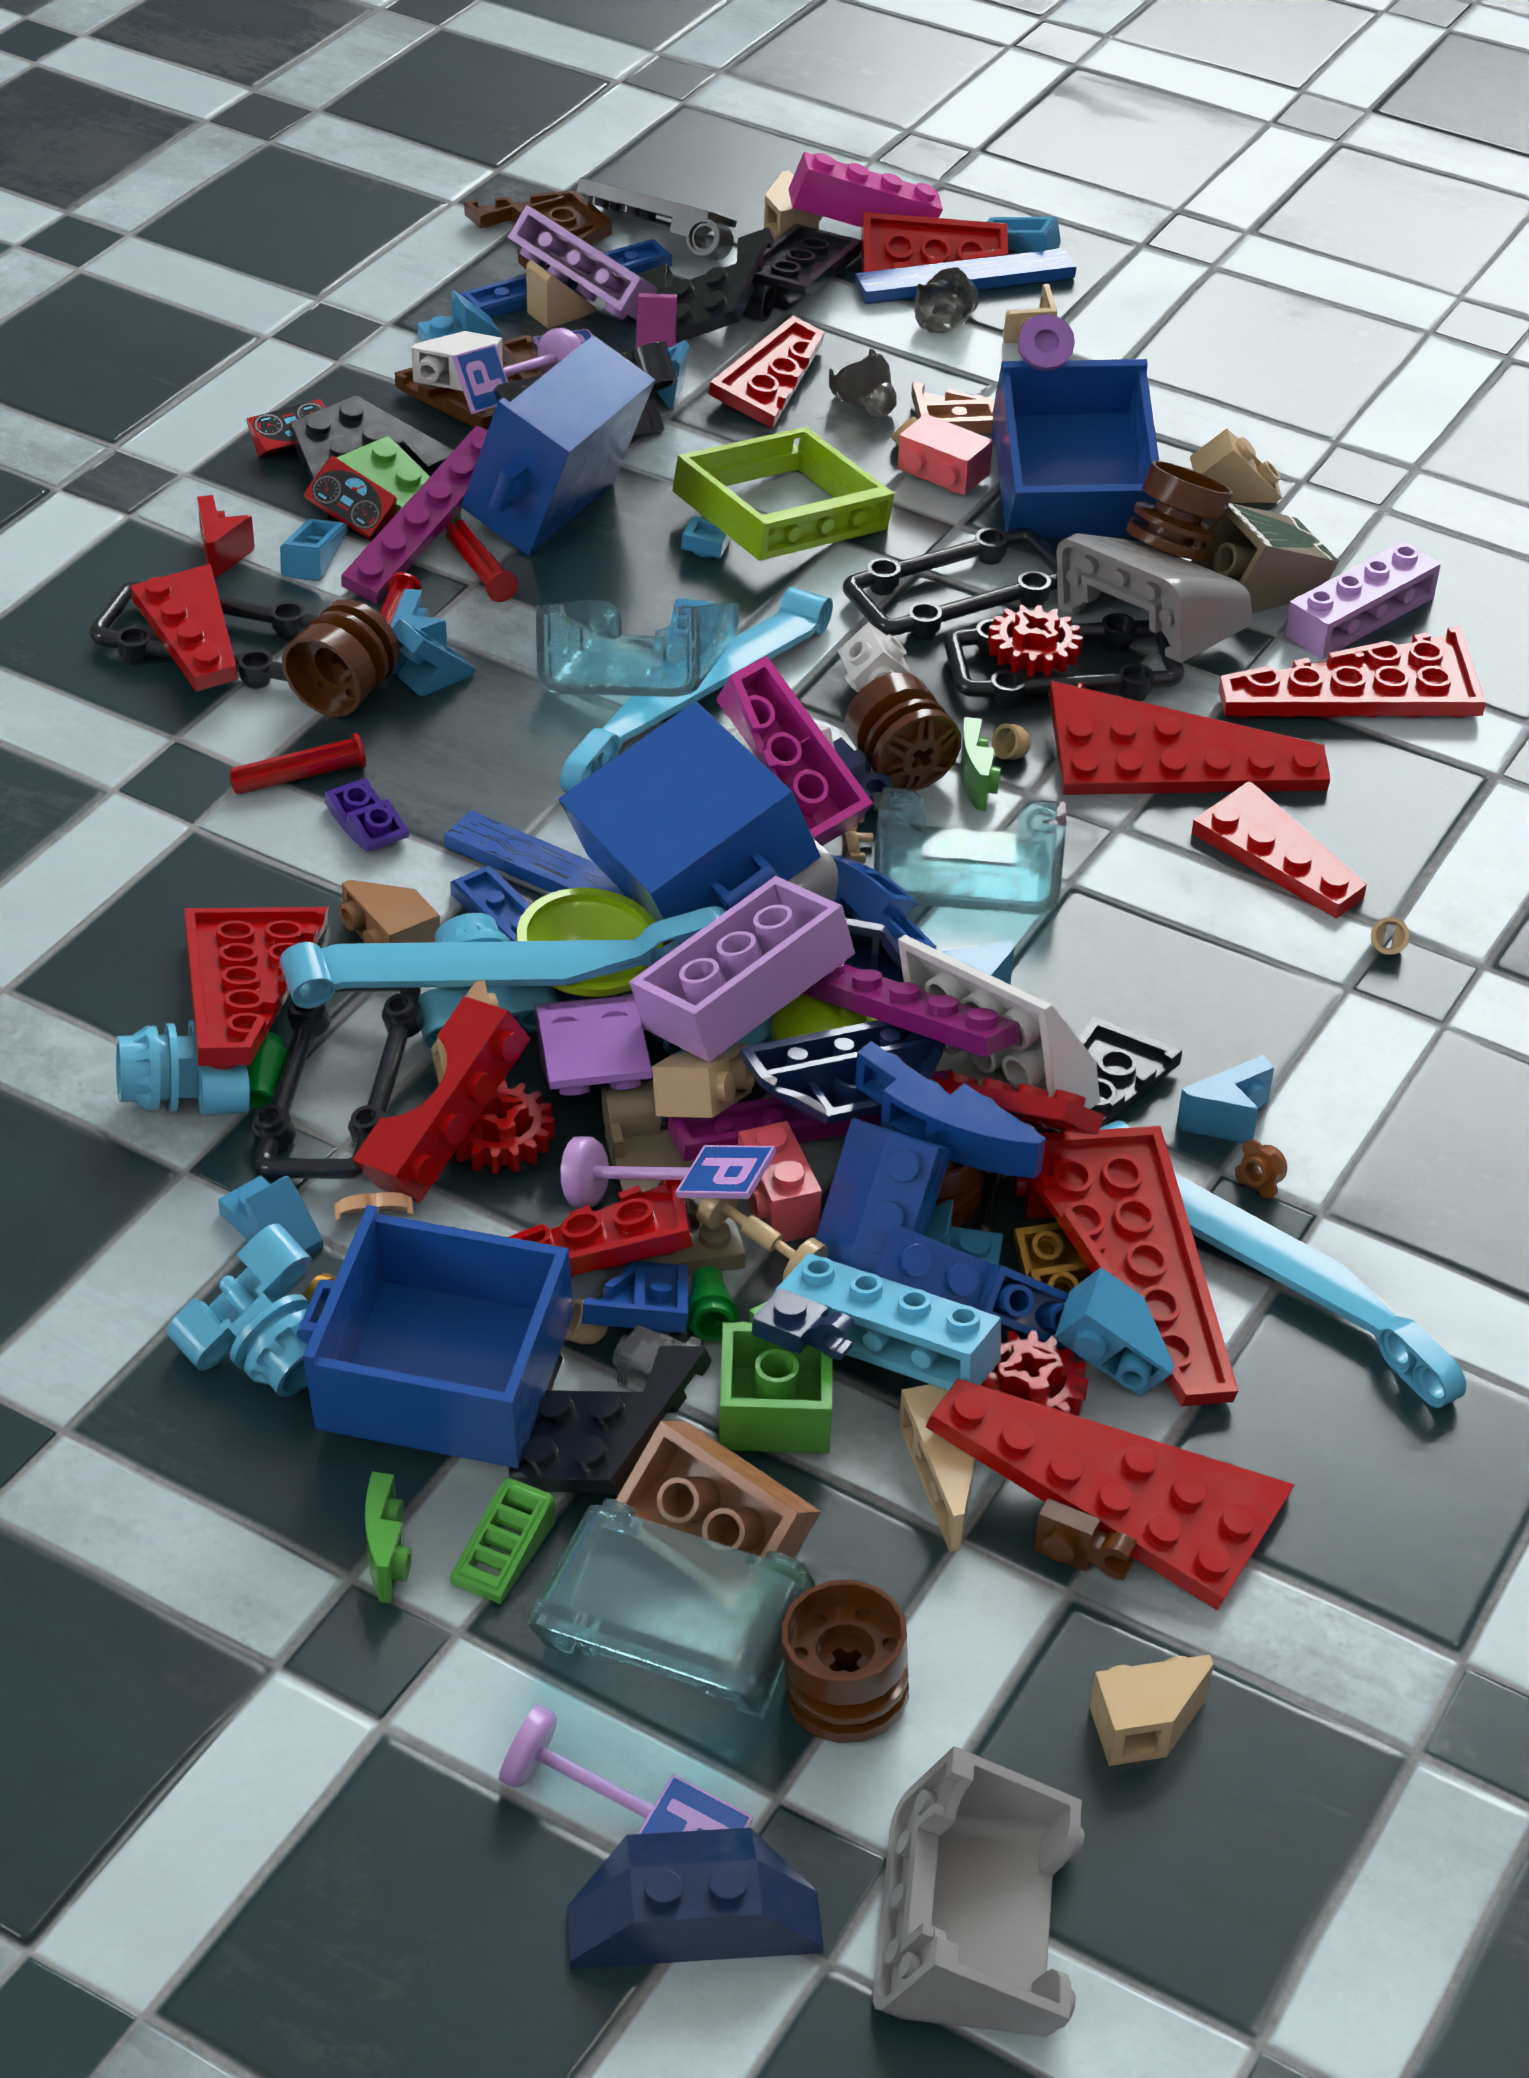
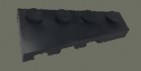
M1092 1016L1077 1037L1096 1061L1100 1102L1091 1110L1104 1115L1101 1127L1181 1063L1182 1049ZM1050 1127L1048 1130L1035 1128L1038 1133L1058 1132Z

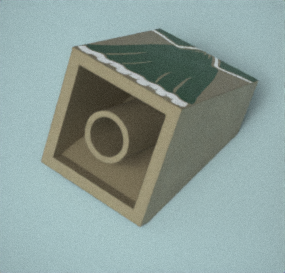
M1229 503L1223 520H1213L1210 526L1217 532L1215 540L1203 541L1211 548L1207 560H1191L1192 563L1241 583L1250 593L1252 613L1290 604V601L1328 581L1339 563V560L1297 517Z

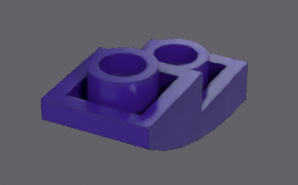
M367 778L325 792V804L334 818L352 840L367 852L409 837L408 828L390 800L385 799L381 801Z

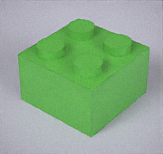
M723 1322L719 1443L729 1450L830 1453L832 1358L809 1345L798 1354L752 1335V1323Z

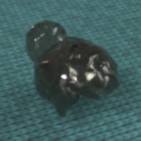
M960 268L942 269L932 279L928 280L925 286L921 283L917 284V294L913 303L915 319L920 328L926 329L929 333L943 334L964 326L972 313L976 311L980 303L979 291L967 274Z
M869 349L867 357L843 367L836 375H834L832 368L829 369V388L841 402L851 405H864L865 410L875 417L886 416L897 406V394L891 385L890 365L883 355L876 354L874 349Z

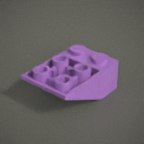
M633 994L534 1004L540 1063L550 1089H559L561 1095H579L590 1092V1085L610 1083L611 1089H632L641 1086V1079L652 1078V1069L642 1022Z

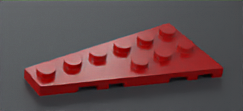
M1461 625L1448 628L1447 634L1431 638L1427 632L1413 635L1412 642L1396 645L1390 641H1383L1328 653V659L1325 661L1311 663L1308 657L1293 660L1292 668L1278 671L1265 666L1220 676L1218 689L1224 716H1237L1241 718L1250 716H1280L1284 718L1293 716H1323L1327 718L1336 716H1366L1370 718L1379 716H1408L1413 718L1422 716H1451L1461 718L1465 716H1483L1486 704Z
M1055 681L1050 683L1049 696L1063 795L1234 792L1248 781L1255 784L1262 792L1328 791L1331 778L1323 744Z
M1161 1126L1100 1129L1098 1135L1073 1132L1039 1133L1046 1138L1042 1171L1036 1178H1029V1180L1092 1274L1101 1267L1144 1297L1174 1364L1173 1373L1164 1381L1181 1407L1233 1403L1238 1394V1387Z

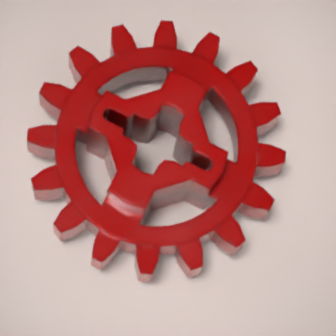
M1019 605L1017 613L1005 609L1003 617L995 616L993 618V625H990L987 645H990L989 654L990 656H998V665L1011 664V672L1013 673L1018 672L1020 669L1027 670V674L1030 677L1034 676L1035 671H1041L1046 677L1051 676L1052 669L1064 673L1066 672L1067 664L1075 666L1077 656H1080L1083 636H1080L1081 628L1080 626L1072 625V617L1070 616L1059 618V610L1057 609L1047 613L1043 612L1041 605H1037L1034 611L1028 610L1024 605Z
M503 1080L494 1096L467 1133L465 1139L456 1149V1161L460 1163L472 1159V1170L478 1171L484 1164L491 1165L493 1174H498L503 1165H508L513 1172H518L519 1162L523 1160L535 1165L538 1163L537 1152L548 1153L550 1150V1139H554V1118L552 1117L551 1104L542 1103V1093L539 1091L527 1095L526 1084L520 1083L514 1089L507 1088L506 1081Z
M1031 1330L1027 1339L1020 1340L1014 1331L1008 1332L1007 1343L1003 1344L1001 1342V1360L980 1386L1080 1416L1083 1401H1086L1089 1379L1085 1378V1362H1074L1075 1352L1069 1348L1061 1351L1057 1349L1058 1340L1054 1338L1055 1336L1050 1337L1046 1342L1038 1341L1037 1332Z

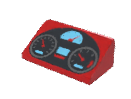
M318 399L247 418L246 422L258 457L295 448L289 434L290 422L326 408L322 400Z
M331 456L324 463L304 492L305 499L339 521L344 522L369 540L394 517L397 503L395 495L334 456Z

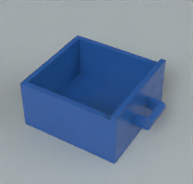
M592 335L511 402L504 397L498 401L461 508L527 556H530L614 483L655 379Z
M1147 359L1068 360L1064 366L1053 371L1033 369L1024 361H1002L992 418L1005 531L1016 528H1028L1037 532L1042 538H1068L1076 533L1103 537H1134L1126 531V527L1131 517L1142 518L1133 510L1136 502H1157L1156 499L1149 496L1142 489L1152 461H1159L1147 376Z
M696 700L558 798L588 857L628 898L644 907L656 922L712 906L722 907L728 911L773 877L777 876L789 881L821 857L793 792Z
M367 1205L335 1281L322 1279L318 1282L296 1333L300 1341L308 1344L303 1354V1361L315 1429L519 1469L523 1457V1447L530 1438L539 1413V1404L545 1396L574 1315L569 1248L379 1214L378 1206Z

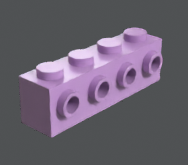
M528 205L525 206L508 235L509 239L522 247L519 254L528 260L531 259L538 265L541 260L545 261L550 265L547 270L549 273L564 283H567L568 279L571 278L578 283L575 290L594 302L597 297L602 298L607 302L604 309L621 320L624 319L626 314L637 320L638 293L655 294L658 290L654 285Z
M1401 542L1290 601L1287 610L1288 618L1285 636L1317 657L1324 659L1328 657V653L1339 651L1432 600L1435 596L1441 564L1418 551L1416 547Z

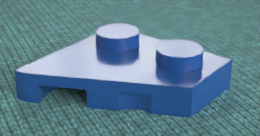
M634 1261L624 1269L621 1276L614 1277L604 1284L603 1297L597 1300L588 1297L584 1300L581 1324L643 1329L654 1335H668L672 1332L686 1333L688 1319V1265Z

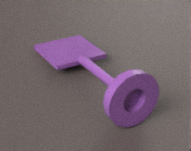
M1051 314L1036 315L1028 319L1022 326L1017 341L1018 350L1024 362L1033 369L1053 371L1064 366L1072 356L1075 346L1074 332L1069 324L1058 316Z

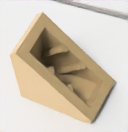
M531 259L527 263V313L547 329L594 312L596 307Z

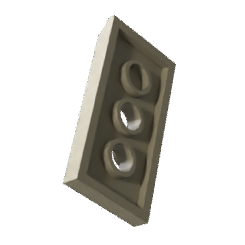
M653 1080L641 1081V1086L632 1089L615 1090L611 1089L610 1085L601 1087V1106L605 1137L613 1166H692L695 1160L683 1161L668 1131V1122H660V1116H656ZM616 1179L619 1193L637 1185L643 1193L664 1184L663 1180ZM686 1198L690 1228L696 1230L691 1233L693 1247L678 1250L670 1255H656L637 1261L688 1265V1276H691L697 1269L705 1266H712L720 1271L745 1268L746 1253L736 1221L728 1217L719 1227L710 1230L696 1219L697 1209L703 1198Z

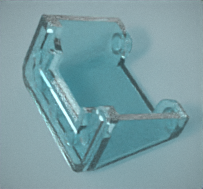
M577 600L536 605L538 679L546 690L556 694L678 697L692 694L699 688L738 633L739 602H715L705 606L675 607L674 615L676 618L673 623L666 628L655 629V636L622 635L620 612L616 606L608 601Z
M883 787L878 809L874 870L882 873L904 889L917 901L916 905L1038 915L1052 910L1057 904L1061 889L1067 828L1066 802L1040 800L1029 803L1020 812L1017 834L926 826V804L918 793L905 788Z
M605 1498L602 1506L590 1505L535 1604L528 1623L532 1631L545 1646L573 1654L577 1645L583 1654L594 1657L597 1653L698 1687L705 1695L714 1698L718 1694L723 1698L735 1701L736 1710L764 1719L784 1663L781 1623L790 1604L811 1587L808 1578L798 1571L801 1563L792 1557L773 1551H768L766 1557L763 1558L636 1517L637 1510L617 1500Z

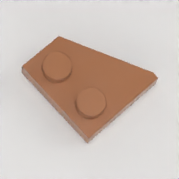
M912 382L911 397L918 419L924 414H928L982 436L992 434L994 398L968 395L952 389H947L945 396L924 392V383Z

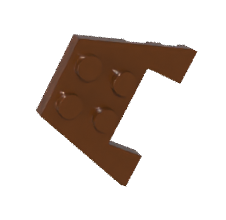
M576 190L530 194V201L514 202L509 197L495 198L494 205L478 206V200L464 202L465 216L480 229L510 220L517 222L525 206L528 205L591 246L612 235V221L594 205L589 204L588 200L576 192ZM518 249V263L526 269V265L530 260L519 254L521 249ZM541 260L539 263V266H541L544 269L550 267V265L543 260Z
M529 334L502 341L503 361L507 364L503 365V368L538 357L537 352L533 350V341ZM538 367L509 376L507 380L508 382L544 375V373ZM413 368L394 372L395 386L399 390L473 427L477 425L485 430L489 429L496 407L471 414L463 391L413 382Z

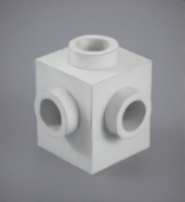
M869 622L838 650L848 672L845 675V679L856 692H859L877 677L893 672L911 674L903 658L906 650L902 644L892 635L888 634L886 636Z

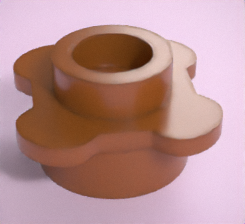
M1251 1139L1242 1146L1244 1156L1241 1164L1235 1168V1176L1239 1183L1243 1185L1248 1184L1256 1188L1261 1197L1269 1199L1278 1193L1277 1183L1281 1182L1287 1174V1161L1283 1153L1275 1146L1261 1145L1258 1140Z

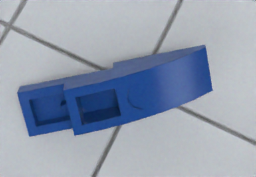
M830 853L838 870L835 902L843 906L844 914L852 915L855 920L885 925L897 943L899 938L907 935L936 949L937 946L907 917L917 903L913 897L882 873L858 861Z
M872 1041L857 1052L855 1087L882 1105L881 1126L950 1148L952 1152L949 1160L976 1169L1027 1178H1036L1041 1173L1046 1138L1039 1134L1030 1124L1021 1122L1000 1108L990 1097L981 1095L965 1083L950 1095L937 1082L928 1080L907 1066L897 1055L888 1053Z
M894 1224L890 1227L873 1273L879 1277L1001 1317V1328L1014 1331L1016 1334L1027 1338L1031 1330L1036 1331L1038 1341L1046 1342L1050 1337L1055 1336L1069 1294L1007 1267L991 1264L903 1226ZM1059 1341L1057 1342L1058 1349L1068 1348Z

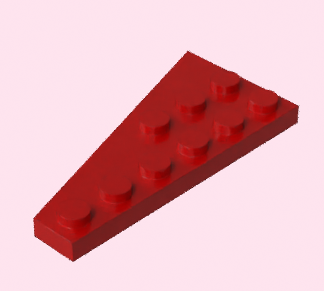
M329 907L184 908V927L198 1066L230 1069L236 1065L251 1064L290 994L279 964L280 956L286 949L297 943L311 942L317 944L328 925Z
M958 1378L931 1413L926 1424L927 1429L1040 1500L1046 1502L1049 1498L1101 1519L1100 1531L1105 1533L1120 1532L1132 1537L1137 1543L1130 1555L1131 1557L1217 1611L1295 1484Z

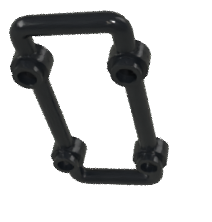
M984 528L976 533L975 540L898 562L889 558L874 559L868 563L866 571L848 576L843 582L842 589L846 597L865 618L885 635L895 636L911 632L912 636L917 639L929 640L936 636V633L941 629V623L1018 600L1028 608H1035L1037 605L1043 606L1049 598L1050 591L1058 589L1056 551L1034 530L1016 528L1004 532L997 528ZM1020 544L1026 545L1053 572L1045 574L1040 571H1026L1018 576L1016 584L940 606L930 602H918L909 607L908 615L894 619L888 618L863 590L870 587L871 591L877 595H889L899 585L900 578L977 556L979 561L984 564H998L1007 554V548Z
M129 581L122 584L89 629L93 641L102 646L118 648V653L123 660L132 665L145 663L149 659V655L173 659L160 639L152 638L151 632L145 627L129 626L120 631L110 630L132 599L130 586L142 583L143 581ZM219 596L223 614L272 623L273 630L282 639H294L319 616L305 613L304 606L294 601H284L274 606H268ZM253 649L241 655L233 653L237 672H239V676L246 686L259 689L269 685L270 679L287 681L283 673L282 663L273 661V656L269 652Z
M1124 613L1108 614L1102 619V622L1072 623V625L1080 626V636H1083L1082 640L1102 639L1104 645L1113 651L1127 649L1129 644L1133 642L1134 637H1154L1166 670L1152 671L1146 665L1130 663L1122 666L1119 673L1025 678L1019 672L1013 673L1011 670H1000L994 673L991 679L972 680L962 646L977 645L982 655L998 657L990 656V645H987L989 627L993 625V619L981 621L976 628L954 630L944 640L946 655L957 690L968 697H992L995 705L1003 709L1017 707L1019 702L1023 700L1024 695L1049 694L1051 681L1076 687L1081 682L1085 684V689L1093 691L1119 690L1123 698L1143 701L1150 694L1152 688L1173 687L1184 678L1182 663L1165 656V648L1169 647L1170 644L1162 631L1154 633L1149 630V620H1134V618Z
M421 987L343 988L335 991L400 992L389 997L382 1010V1019L388 1036L368 1104L357 1108L351 1115L348 1130L355 1148L352 1157L347 1159L275 1158L277 1151L290 1145L296 1136V1130L289 1113L312 1039L322 1035L330 1026V1017L325 1004L316 1008L306 1009L295 1005L293 1000L290 1002L287 1017L293 1031V1036L270 1105H265L255 1112L251 1124L252 1132L258 1144L254 1155V1166L261 1175L269 1178L288 1176L290 1179H352L363 1174V1171L354 1163L352 1158L379 1119L387 1117V1108L407 1039L418 1034L424 1027L425 1019L422 1016L423 1013L418 1003Z

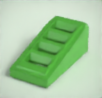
M505 1478L491 1499L452 1571L450 1584L502 1604L555 1524L554 1497L550 1493L512 1478ZM503 1526L509 1527L511 1529L521 1532V1535H517L502 1528ZM490 1545H492L507 1552H510L511 1554L510 1556H508L498 1551H495L489 1547ZM480 1562L500 1570L501 1573L499 1576L478 1569L476 1566Z

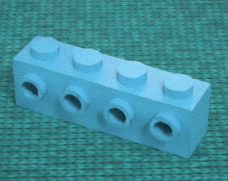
M808 1253L776 1288V1292L782 1288L828 1307V1314L841 1312L854 1320V1326L844 1337H841L853 1342V1347L846 1355L946 1390L951 1388L957 1378L981 1385L1001 1360V1317L832 1261L825 1257Z

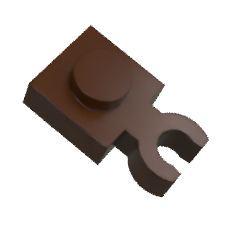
M1048 1498L1038 1516L1034 1550L1049 1556L1054 1561L1067 1563L1084 1571H1087L1089 1565L1094 1563L1108 1576L1125 1580L1133 1565L1134 1560L1129 1557L1137 1541L1124 1533H1105L1100 1531L1101 1519Z

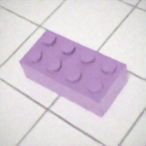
M775 876L633 978L629 983L645 1030L707 1062H711L753 1029L761 1026L765 1020L788 1003L797 999L800 994L824 976L833 972L836 967L854 955L855 951L842 905Z

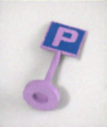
M566 328L551 329L542 335L538 343L537 358L504 368L495 344L452 356L471 414L497 406L494 388L499 384L508 383L507 377L541 367L542 371L547 373L581 345L579 338Z
M579 1136L573 1137L564 1150L561 1162V1184L567 1202L574 1208H582L587 1205L590 1207L596 1206L606 1192L609 1179L682 1180L675 1192L677 1198L749 1199L777 1151L775 1146L704 1145L691 1167L609 1166L603 1145L594 1137Z
M537 1704L523 1722L499 1772V1781L511 1787H521L527 1783L541 1762L646 1818L637 1834L748 1828L753 1820L752 1815L674 1774L671 1775L659 1798L653 1805L548 1749L556 1729L557 1717L552 1710L541 1704Z

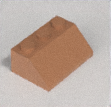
M660 1421L605 1519L736 1608L738 1597L775 1563L785 1562L790 1564L794 1560L821 1511L689 1422Z

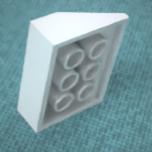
M907 935L898 939L904 982L915 983L920 986L921 990L935 995L954 996L959 1000V1003L974 1008L995 1010L998 1012V1016L1019 1022V1042L988 1057L946 1044V1049L936 1068L937 1071L952 1069L954 1073L977 1079V1085H982L984 1078L999 1080L1012 1085V1091H1017L1019 1084H1027L1048 1091V1097H1054L1056 1089L1064 1090L1085 1097L1084 1107L1089 1109L1100 1102L1096 1061L1052 1004Z

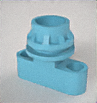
M467 913L451 918L437 929L434 936L435 942L510 941V938L498 930L495 919L484 913ZM486 986L487 993H495L499 1007L508 1010L526 1033L537 1031L534 1004L559 1002L556 989L551 986ZM437 987L419 995L418 1003L423 1013L422 1016L425 1019L421 1034L427 1047L432 1048L438 1038V1033L471 987Z
M189 1020L188 1036H177L174 1023L165 1024L164 1035H158L156 1026H145L133 1035L117 1036L116 1083L119 1102H135L146 1110L152 1111L159 1110L160 1101H166L168 1112H176L179 1098H197L201 1115L248 1113L250 1090L247 1066L236 1065L230 1069L198 1066L194 1020Z
M272 1224L258 1232L236 1254L247 1268L236 1279L233 1276H225L219 1283V1288L223 1292L209 1306L205 1302L193 1298L172 1319L167 1328V1335L198 1370L203 1371L212 1368L230 1353L231 1361L239 1369H244L245 1373L255 1383L270 1385L279 1396L287 1397L308 1386L303 1361V1354L308 1344L300 1341L296 1333L309 1305V1301L301 1294L286 1295L306 1276L313 1260L282 1225Z

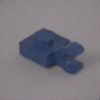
M842 737L833 741L835 751L873 802L869 810L875 808L872 793L883 792L890 799L894 797L890 777L883 773H871L869 761L860 749L854 751Z
M780 1288L752 1318V1335L798 1354L809 1345L822 1351L830 1358L841 1360L853 1347V1342L841 1337H844L854 1326V1320L841 1312L828 1314L827 1306Z

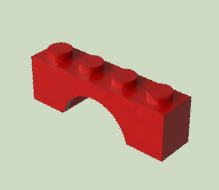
M466 996L462 998L437 1035L447 1053L446 1071L437 1089L425 1102L415 1109L402 1115L380 1118L352 1158L354 1163L376 1187L388 1192L406 1194L412 1197V1201L421 1203L531 1040L512 1014L506 1009Z

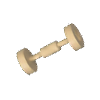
M703 1198L697 1209V1221L710 1230L716 1229L730 1217L742 1226L741 1232L769 1252L777 1250L790 1259L784 1270L783 1280L808 1253L827 1258L828 1247L814 1237L807 1239L797 1250L788 1246L782 1241V1234L755 1215L747 1217L735 1209L739 1199Z

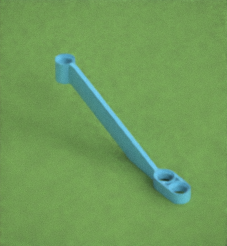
M790 586L785 591L779 611L775 615L636 691L603 728H594L569 755L560 776L561 789L565 792L571 790L616 758L623 742L684 709L695 700L698 701L723 687L733 673L766 655L769 659H772L808 639L813 633L822 634L831 619L833 610L832 599Z
M712 906L660 920L648 926L639 937L633 940L335 944L320 948L315 943L302 942L286 949L280 956L279 964L294 1004L306 1009L316 1008L327 1003L333 997L336 990L343 988L472 987L474 982L485 980L486 986L569 985L641 965L651 966L721 916L726 910L722 907ZM674 939L666 946L655 948L664 941Z
M1117 1120L1100 1129L1130 1127L1123 1121ZM1175 1173L1193 1235L1372 1333L1377 1339L1380 1352L1387 1364L1431 1407H1443L1465 1394V1376L1454 1358L1414 1320L1396 1316L1341 1263Z

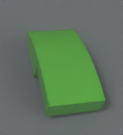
M965 717L960 761L962 782L974 807L977 810L986 811L989 793L998 794L1001 767L993 766L995 748L988 747L989 738L981 737L982 719Z
M372 1471L365 1503L369 1569L379 1602L391 1604L398 1581L406 1582L412 1563V1548L404 1546L402 1522L404 1501L403 1499H396L394 1475Z

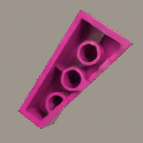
M803 152L788 189L792 208L861 227L863 212L939 218L943 210L938 191L928 184L917 183L915 185L902 181L901 178L891 173H884L882 175L869 171L858 163H850L849 165L841 163L824 153H816L814 155Z
M766 655L730 675L716 701L759 761L793 792L813 839L823 846L856 827L873 802Z

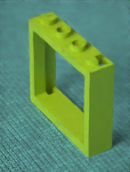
M807 427L680 454L677 456L672 492L759 561L887 530L895 495L894 492ZM800 438L799 445L796 446L794 439ZM799 470L834 498L762 515L726 486Z

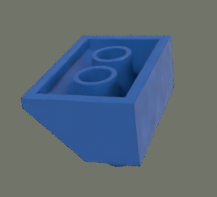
M852 1118L815 1237L828 1247L827 1258L873 1274L892 1224L903 1226L926 1236L952 1149Z

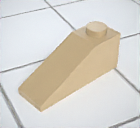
M932 1384L903 1389L901 1391L899 1429L949 1552L961 1550L977 1459L926 1428L931 1413L949 1390Z

